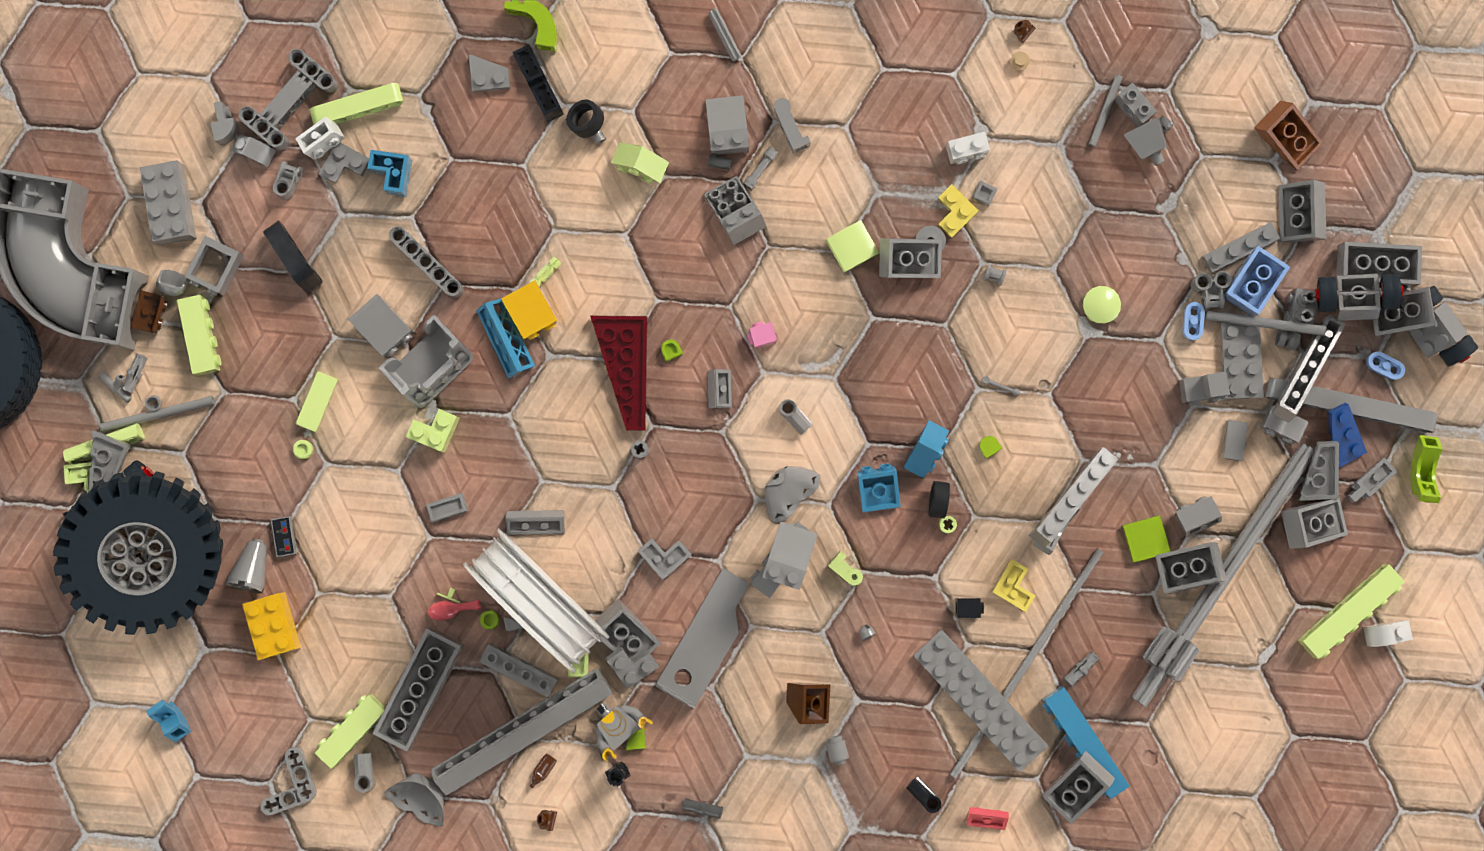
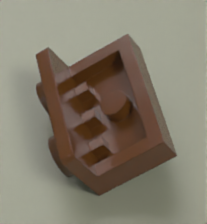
M140 290L130 327L151 333H156V330L160 331L163 321L160 319L161 312H165L168 302L165 301L166 296Z

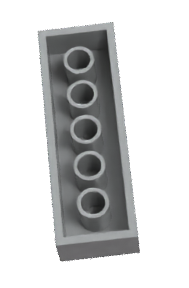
M431 627L426 628L373 734L405 751L411 750L464 644Z

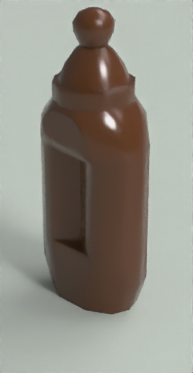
M546 753L541 758L533 771L531 788H534L536 784L547 778L556 764L557 760Z

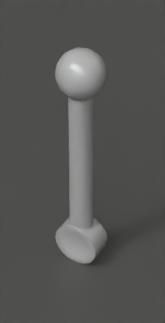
M988 376L982 379L984 384L989 383L1013 393L1014 396L1020 394L1019 389H1012L994 382Z

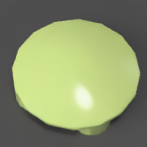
M1098 286L1086 293L1083 300V309L1090 321L1105 324L1118 316L1121 310V301L1119 295L1113 289L1107 286Z

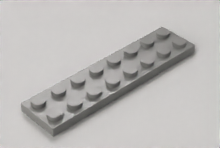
M942 629L913 655L1019 772L1048 747L1043 739Z

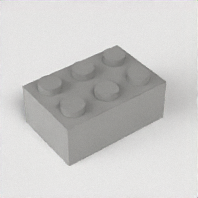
M1210 542L1155 555L1164 593L1171 594L1227 581L1218 543Z
M1085 751L1047 788L1042 797L1072 824L1110 788L1115 778Z

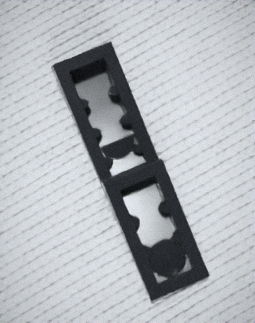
M528 44L512 52L547 123L564 115L530 45Z

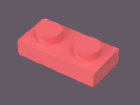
M970 807L966 819L967 825L1005 830L1009 819V812Z

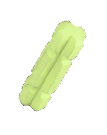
M552 257L549 264H546L536 274L537 277H534L529 283L536 280L540 287L541 283L545 282L555 272L554 269L561 265V262L557 258Z

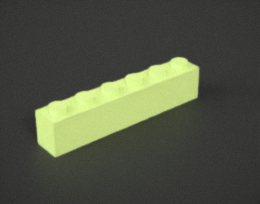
M1382 564L1297 641L1312 658H1325L1330 653L1329 649L1334 645L1341 644L1347 633L1354 632L1362 620H1367L1373 615L1372 611L1375 608L1382 607L1388 601L1387 598L1391 594L1398 593L1405 581L1390 564Z

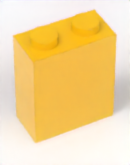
M536 280L501 298L523 339L528 337L531 340L539 336L538 331L542 329L548 331L556 326L555 322L558 320Z

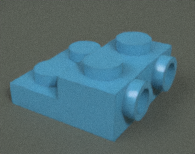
M886 463L881 464L880 468L872 469L871 466H865L861 468V471H857L863 512L901 507L895 466Z

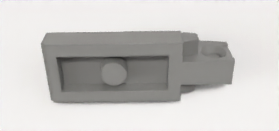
M1385 457L1381 458L1351 486L1354 490L1346 496L1347 499L1352 503L1356 502L1360 497L1363 500L1370 497L1393 477L1397 471Z

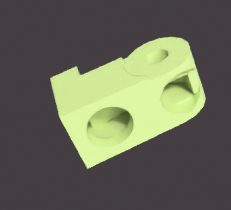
M839 551L827 566L847 583L859 585L863 580L862 572L849 566L844 561L846 555Z

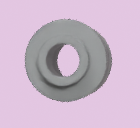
M842 735L827 738L826 747L830 762H834L835 765L846 763L849 755L845 739H842Z

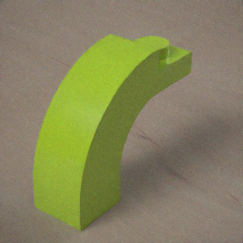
M518 0L505 1L504 10L506 14L527 17L537 24V49L556 52L558 32L553 17L547 8L536 0H524V4Z
M1419 435L1413 452L1410 474L1411 490L1413 495L1418 496L1419 501L1425 503L1439 504L1441 499L1436 484L1437 463L1443 450L1439 437Z

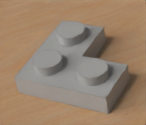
M340 142L336 147H333L319 174L336 184L345 168L363 176L368 167L369 158Z
M653 538L638 550L662 580L692 555L680 540L666 552L660 548Z
M622 647L606 657L607 662L627 689L659 668L658 663L648 650L634 660L629 658Z

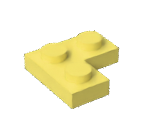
M952 184L938 197V200L950 211L938 226L952 238L979 211Z
M1011 559L992 593L1024 612L1028 610L1036 596L1019 586L1029 569Z

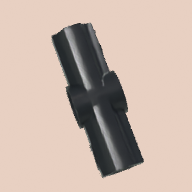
M622 761L615 763L610 769L605 771L609 784L614 787H618L631 776L629 768Z

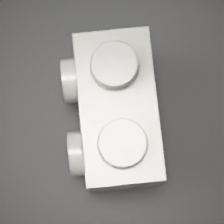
M324 117L295 139L303 153L316 160L332 147H336L345 137L337 123Z
M985 132L950 140L946 145L951 164H963L973 158L975 160L982 159L990 151Z

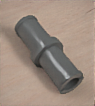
M685 798L683 811L698 813L702 817L706 815L721 819L723 807L707 804V801L699 802Z

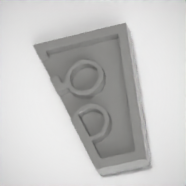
M95 430L92 431L93 448H91L92 466L90 468L89 491L98 481L102 479L104 482L110 481L114 474L120 473L131 445Z

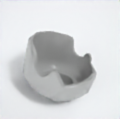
M161 270L156 286L165 295L178 296L184 292L188 280L184 275L176 271Z

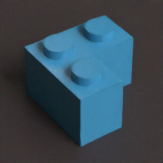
M370 150L368 169L372 173L386 175L383 190L389 195L407 197L412 159L409 155Z
M928 420L903 468L923 479L927 472L932 473L936 465L935 459L940 460L944 448L949 441L946 438L949 430Z

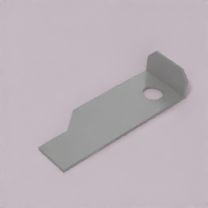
M722 569L655 684L657 688L695 709L699 699L739 634L735 608L750 583L726 569ZM680 669L688 670L692 676L691 682L687 686H679L675 682V673Z

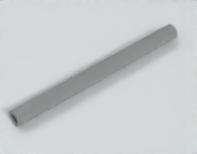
M1207 311L1206 320L1314 335L1325 336L1326 326L1216 311Z
M213 396L161 408L156 411L100 423V429L104 433L136 423L140 424L215 405V399Z

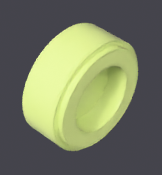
M299 440L293 446V453L299 459H308L314 451L313 445L306 440Z

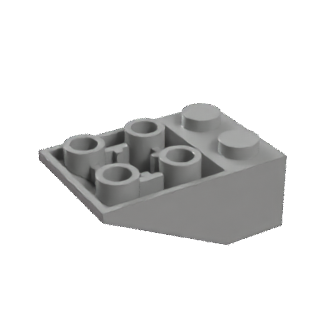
M737 176L704 193L706 200L733 245L766 227L762 214Z

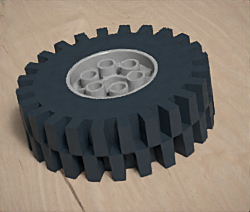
M134 470L131 476L124 477L123 472L117 473L112 476L110 481L104 482L102 479L95 483L90 491L82 493L69 510L58 530V540L53 549V556H57L54 573L55 576L61 575L63 578L59 586L63 595L69 592L72 594L73 598L70 605L76 611L81 607L88 610L85 619L94 624L99 617L106 620L104 629L113 632L118 624L126 626L125 634L135 635L138 627H145L146 634H153L157 632L159 625L165 624L168 630L177 625L180 617L183 616L187 620L194 614L196 606L198 604L202 606L207 600L209 591L213 590L222 560L223 539H220L219 536L221 527L219 521H214L212 518L213 509L209 503L203 505L200 502L201 494L195 488L190 492L184 489V481L179 478H175L172 483L164 480L165 473L157 471L152 477L144 476V470ZM149 528L157 530L151 538L147 536ZM120 529H125L128 535L127 539L119 532ZM135 533L140 534L143 539L133 538L132 535ZM154 542L159 543L161 548H152L150 544ZM115 544H122L125 550H117ZM137 549L140 550V551H141V550H144L143 555H142L141 553H138V554H137V553H136ZM163 552H172V557L159 556ZM109 554H113L116 558H110ZM159 562L162 567L156 569L151 563ZM122 563L126 569L120 570L116 567V564ZM127 571L131 572L130 576L126 575ZM141 572L144 578H136L134 573Z

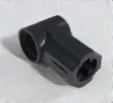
M919 776L908 784L906 789L929 813H936L941 809L942 804L939 796ZM929 799H936L938 805L935 808L928 807L927 801Z

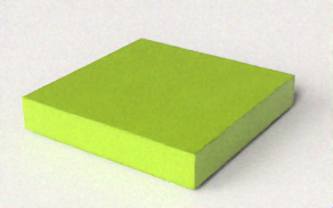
M1160 515L1122 525L1132 563L1156 557L1155 555L1171 552Z

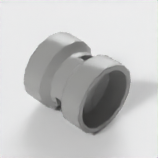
M1278 330L1275 346H1286L1288 349L1295 351L1299 345L1301 333Z

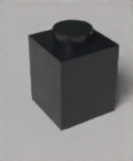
M955 598L956 618H981V614H984V602H981V598Z

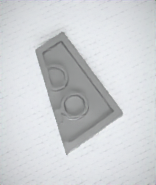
M1338 441L1317 442L1297 498L1299 501L1338 499Z

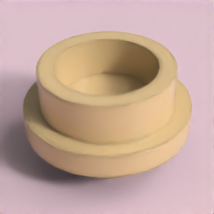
M1022 51L1015 52L1010 60L1011 66L1019 71L1026 69L1030 62L1029 56Z

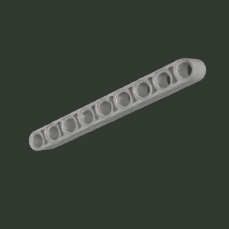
M1269 378L1265 397L1278 401L1289 381ZM1315 386L1311 387L1302 404L1305 407L1330 411L1345 402L1349 404L1353 417L1428 433H1434L1438 413Z

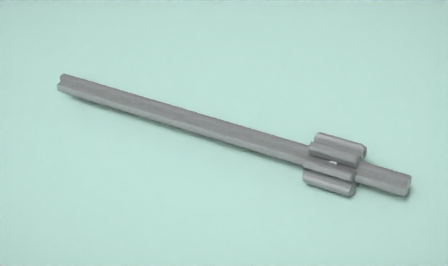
M1304 443L1299 445L1223 559L1222 563L1227 581L1205 586L1176 631L1166 627L1161 628L1143 655V660L1152 667L1131 698L1143 707H1147L1166 677L1177 682L1181 680L1199 653L1196 645L1190 642L1310 463L1314 453L1312 447Z

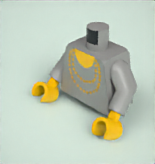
M603 702L596 709L603 718L597 723L598 727L596 729L602 758L607 763H609V755L616 759L613 751L639 728L647 731L645 728L646 722L650 724L653 722L646 718L637 708L617 705L611 710Z

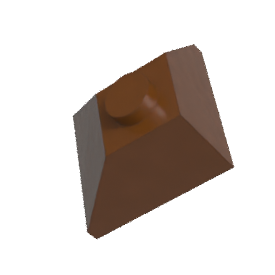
M787 683L786 703L799 724L829 723L831 684Z

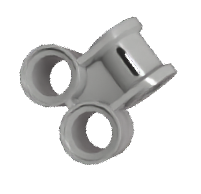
M1224 271L1218 272L1212 277L1207 273H1201L1192 279L1191 288L1193 291L1201 293V304L1205 310L1215 307L1223 309L1225 306L1223 289L1231 284L1232 279L1229 273ZM1217 277H1221L1224 280L1223 286L1217 283ZM1199 278L1205 281V287L1198 285Z

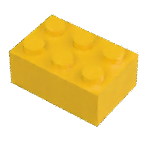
M285 592L242 604L258 660L301 648Z

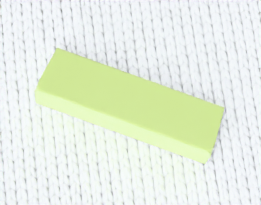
M319 371L317 372L296 421L297 425L317 432L338 382L337 378Z

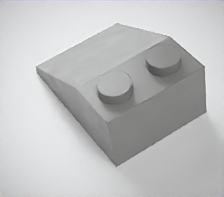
M743 96L706 99L711 155L749 152Z
M880 238L879 277L941 278L942 240Z
M1430 287L1404 291L1399 309L1384 310L1381 308L1379 318L1373 319L1375 336L1436 326Z
M1339 497L1338 499H1328L1281 511L1290 549L1307 548L1348 535Z
M780 521L762 578L800 590L818 534Z
M619 599L611 604L595 620L610 636L607 639L599 635L600 640L613 652L622 647L631 660H634L647 650L651 653L661 644L651 631Z

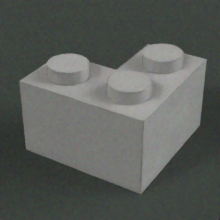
M1227 372L1179 380L1182 403H1189V406L1199 405L1202 400H1207L1208 403L1219 402L1220 400H1225L1224 396L1230 395Z

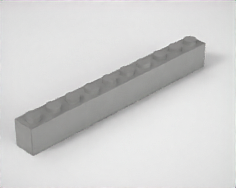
M598 668L594 669L432 768L431 772L434 782L445 795L456 791L464 784L489 771L500 762L507 760L510 756L523 750L531 743L538 741L549 732L556 730L567 721L574 719L585 710H589L595 704L605 700L613 694L609 683Z

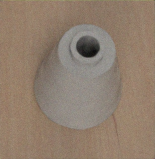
M253 538L252 541L247 542L226 578V585L243 591L244 589L251 590V593L263 594L267 546L264 545V541Z

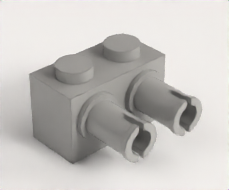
M1300 288L1289 292L1287 297L1288 311L1285 312L1283 321L1314 325L1317 310L1315 292Z

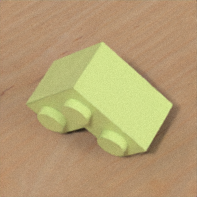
M619 142L611 161L613 165L617 166L616 170L624 174L629 172L635 176L640 175L642 177L641 180L652 184V182L661 183L669 164L668 161L643 146Z
M438 409L432 426L413 419L406 437L445 453L460 418Z

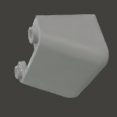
M435 315L428 319L424 325V331L427 335L401 360L395 357L389 358L379 367L401 394L419 408L429 404L473 360V354Z

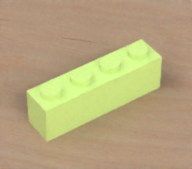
M201 295L178 299L177 303L192 374L200 376L220 371L221 358L216 352L218 343L212 333L214 324L212 318H209L208 310H210L208 300Z
M373 694L362 696L357 702L359 706L354 711L352 709L349 710L343 717L345 721L341 725H335L330 731L332 735L328 739L324 738L316 746L319 749L315 754L331 769L336 767L380 720L386 706Z

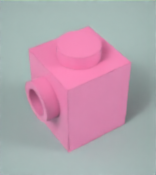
M763 321L752 324L753 328H749L750 334H747L749 344H754L755 349L777 342L772 322L766 324Z

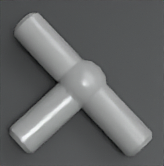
M105 372L100 374L99 378L110 387L113 393L120 396L126 403L131 401L132 397L121 389L124 381L123 375H117L114 381Z

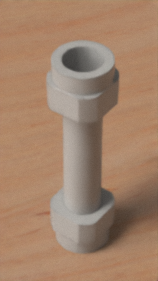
M769 147L765 151L764 158L752 175H748L745 179L744 186L750 190L755 188L762 172L770 161L773 162L778 155L775 149Z

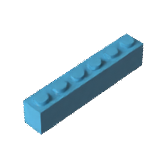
M1060 686L1042 698L1044 701L1043 708L1048 714L1052 713L1056 719L1053 721L1059 731H1064L1066 737H1064L1065 741L1070 747L1074 746L1077 753L1075 756L1077 759L1087 751L1115 778L1110 788L1102 796L1106 795L1109 799H1112L1130 787L1066 689Z

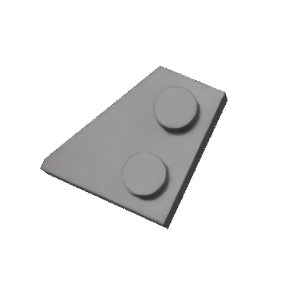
M469 55L473 93L511 89L508 68L474 55Z

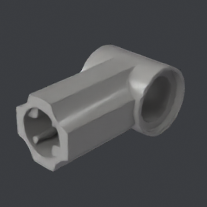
M787 399L780 403L779 413L785 417L800 435L813 425L796 406L794 401ZM785 403H789L793 407L792 412L789 414L785 413L782 409Z
M372 753L355 754L354 787L361 793L371 791L376 785V780L373 777ZM363 778H366L369 782L367 788H363L361 785Z

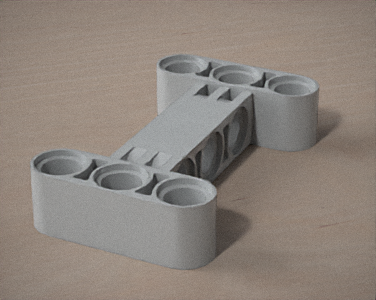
M293 49L288 55L289 62L298 71L262 113L259 114L253 108L245 106L240 109L238 115L245 125L277 151H284L289 146L288 138L279 129L316 87H319L327 94H333L338 89V83L334 77L300 49ZM303 56L300 63H295L297 57ZM317 68V72L314 75H310V70ZM331 80L330 86L324 87L325 81ZM253 113L252 119L246 121L247 115ZM267 125V130L261 133V127ZM282 137L281 143L275 145L276 138Z

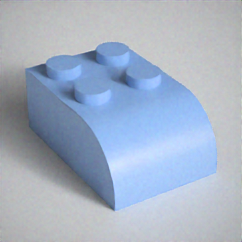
M1257 246L1245 259L1231 280V284L1223 292L1225 300L1250 316L1255 317L1259 315L1290 269V266L1260 246Z

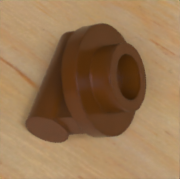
M1021 20L1016 23L1013 32L1018 37V40L1024 43L1036 28L1029 20Z
M542 810L537 816L539 828L553 831L557 811Z

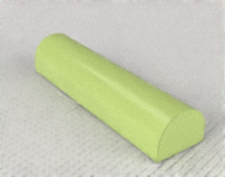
M138 423L106 434L129 445L145 439L142 428ZM93 440L63 450L65 462L78 464L92 459L91 448H93Z

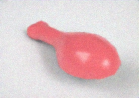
M480 600L458 604L450 601H439L429 607L428 615L434 620H448L460 611L480 610Z

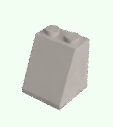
M378 294L348 319L385 358L388 356L392 357L402 343L405 345L413 338V330L390 304Z

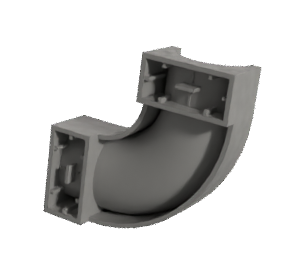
M0 169V274L10 293L31 316L59 333L86 342L135 350L136 343L133 341L130 332L131 308L138 289L142 284L148 283L149 276L131 268L95 263L87 255L82 244L81 228L89 190L72 180Z

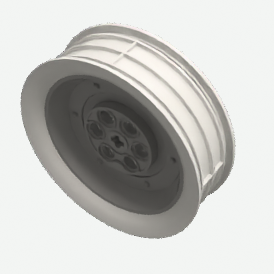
M498 528L496 531L500 534L501 539L493 537L495 541L487 549L483 548L484 552L476 560L472 559L473 566L466 562L463 566L532 637L566 668L575 673L577 670L574 664L577 663L579 665V660L585 653L590 654L589 649L597 641L601 642L599 635L607 639L610 636L522 549Z

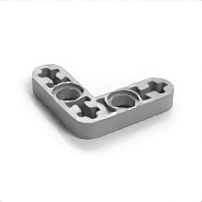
M291 747L285 752V761L295 788L264 799L261 803V811L265 815L276 814L315 798L317 789L304 751L300 747ZM292 750L294 751V753L299 754V756L296 758L297 763L302 762L303 765H298L295 768H293V765L297 763L294 758H290V755L293 754ZM298 769H303L306 772L304 779L296 777ZM307 780L309 783L305 784L306 789L311 790L312 792L309 794V798L307 795H303V792L305 791L304 785H299V783H303ZM286 794H291L294 797V801L290 805L284 802ZM268 801H270V803L279 801L280 803L279 805L274 806L272 810L270 808H266V805L269 804Z

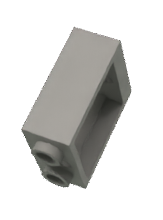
M205 236L184 277L190 279L189 283L198 288L201 285L207 287L206 292L217 296L219 293L224 296L244 255ZM210 247L231 257L217 286L195 277Z

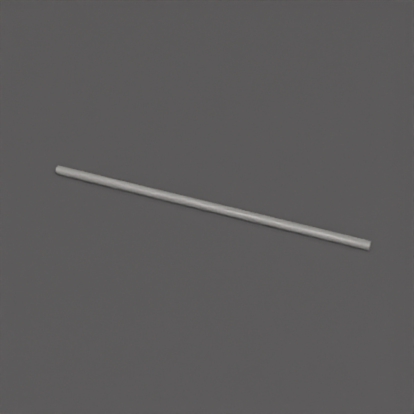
M1096 549L1002 693L1006 700L1009 699L1104 552L1100 549ZM981 729L978 730L951 771L950 775L952 777H958L985 734Z

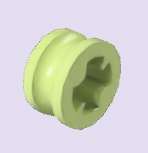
M946 516L945 519L941 518L939 521V528L944 533H951L957 527L956 520L951 516ZM949 519L952 521L951 525L953 527L946 530L944 529L945 524L943 521H948Z

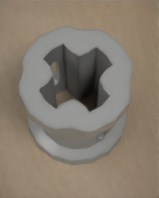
M988 264L983 280H990L1002 286L1007 270L1004 269L1002 271Z
M635 441L631 445V453L636 458L641 459L648 455L649 448L645 442ZM640 445H643L645 452H640L638 455L635 448L636 446L640 447Z

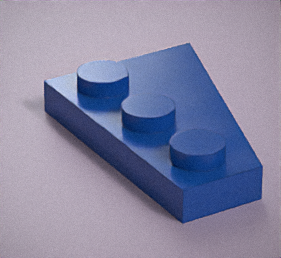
M1344 402L1328 411L1331 441L1339 442L1340 468L1366 454L1367 451L1349 404Z

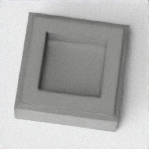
M980 181L972 199L989 207L997 188Z

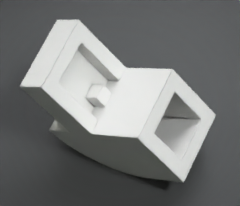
M1409 620L1363 627L1366 644L1370 647L1387 646L1413 640Z

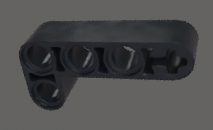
M279 220L263 231L293 280L307 294L323 283L320 276L309 265L287 229Z

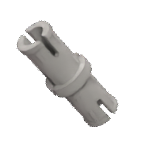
M136 353L131 368L127 370L128 375L121 389L130 393L134 392L138 379L143 375L141 372L148 360L147 357Z
M1090 651L1080 663L1077 662L1075 664L1076 667L1064 679L1073 687L1084 675L1089 673L1088 671L1100 660L1099 657Z

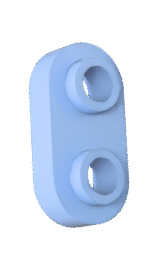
M1192 302L1184 309L1182 333L1190 341L1199 339L1203 334L1205 309L1198 302ZM1191 309L1196 311L1195 316L1191 314ZM1190 328L1194 329V335L1189 333Z
M1382 352L1371 353L1366 359V365L1371 371L1389 380L1400 379L1405 373V367L1400 361ZM1374 359L1378 361L1377 365L1373 364ZM1391 367L1395 369L1394 374L1390 372Z

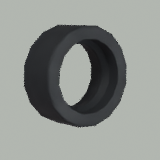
M588 99L580 100L568 111L566 118L567 126L577 136L589 138L601 129L604 122V113L593 101ZM593 110L591 120L585 126L578 127L580 117L585 112Z
M933 481L928 508L930 517L945 519L950 498L949 483Z

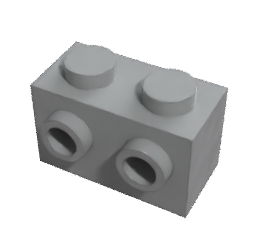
M1212 496L1208 498L1201 497L1195 501L1196 503L1192 505L1186 504L1177 509L1176 519L1185 537L1222 522V515Z

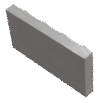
M1226 322L1220 323L1222 372H1227L1230 395L1224 396V399L1264 398L1260 327Z

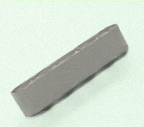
M396 226L390 230L389 238L448 296L451 298L462 296L464 291L462 284L405 229ZM399 232H403V238L399 241H396V234ZM412 245H417V251L409 254V248ZM426 258H430V265L427 267H423V260ZM439 271H444L443 279L436 280V274ZM457 284V292L450 293V286Z

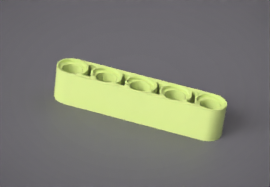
M391 83L314 106L309 111L314 125L324 117L340 124L399 106L404 101L399 84Z

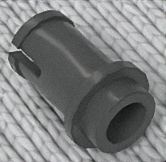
M715 154L709 155L708 166L711 169L716 167L730 170L732 158L718 157Z

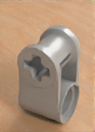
M285 161L281 163L273 184V191L280 199L289 200L293 197L302 177L303 168L288 165ZM282 187H288L285 193H280Z

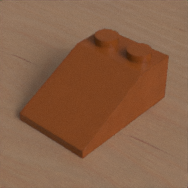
M1280 100L1254 127L1262 139L1297 171L1324 144L1294 103Z

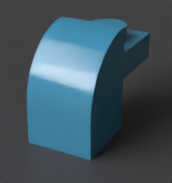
M162 699L146 711L148 717L160 724L164 736L175 743L191 732L186 718L172 701L167 703Z

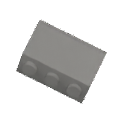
M1308 180L1279 185L1280 242L1326 240L1324 182Z

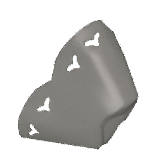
M786 466L778 469L765 486V503L768 515L772 521L778 523L788 519L796 510L799 502L811 496L818 489L820 474L797 466ZM779 474V477L774 480L773 478Z
M414 773L389 787L384 792L386 797L400 809L413 811L417 818L425 823L443 826V792L433 780ZM406 799L408 804L401 802V800ZM421 811H427L428 816L425 813H421ZM439 816L441 821L434 819V817Z

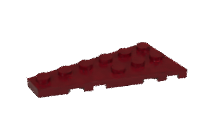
M590 315L626 431H646L648 317Z

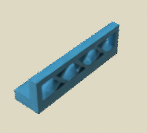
M501 298L484 303L479 307L476 312L508 379L522 371L533 368L535 366ZM499 304L502 310L501 314L495 311L494 305ZM503 322L509 325L510 331L503 328ZM511 339L517 342L518 348L512 346ZM519 356L525 359L527 365L521 366Z

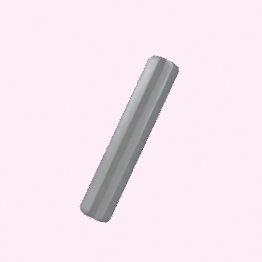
M718 9L709 11V17L731 60L737 61L741 58V54Z

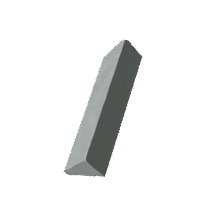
M564 510L507 511V535L564 534Z

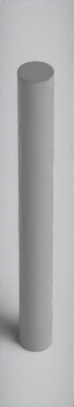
M1115 75L1089 141V146L1096 147L1123 78L1120 75Z

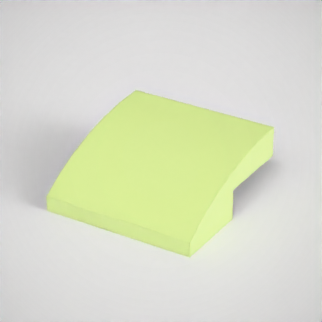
M861 220L826 239L828 246L844 273L879 254L877 247Z

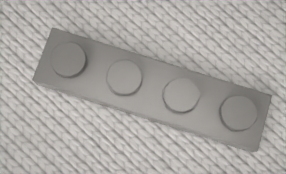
M1269 222L1202 256L1210 273H1213L1249 255L1257 246L1262 248L1280 239L1272 222Z

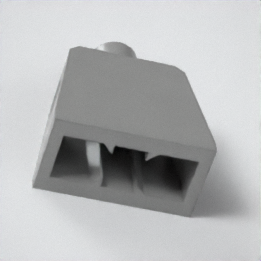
M1158 117L1124 134L1142 160L1150 156L1154 166L1165 161L1160 151L1168 146Z

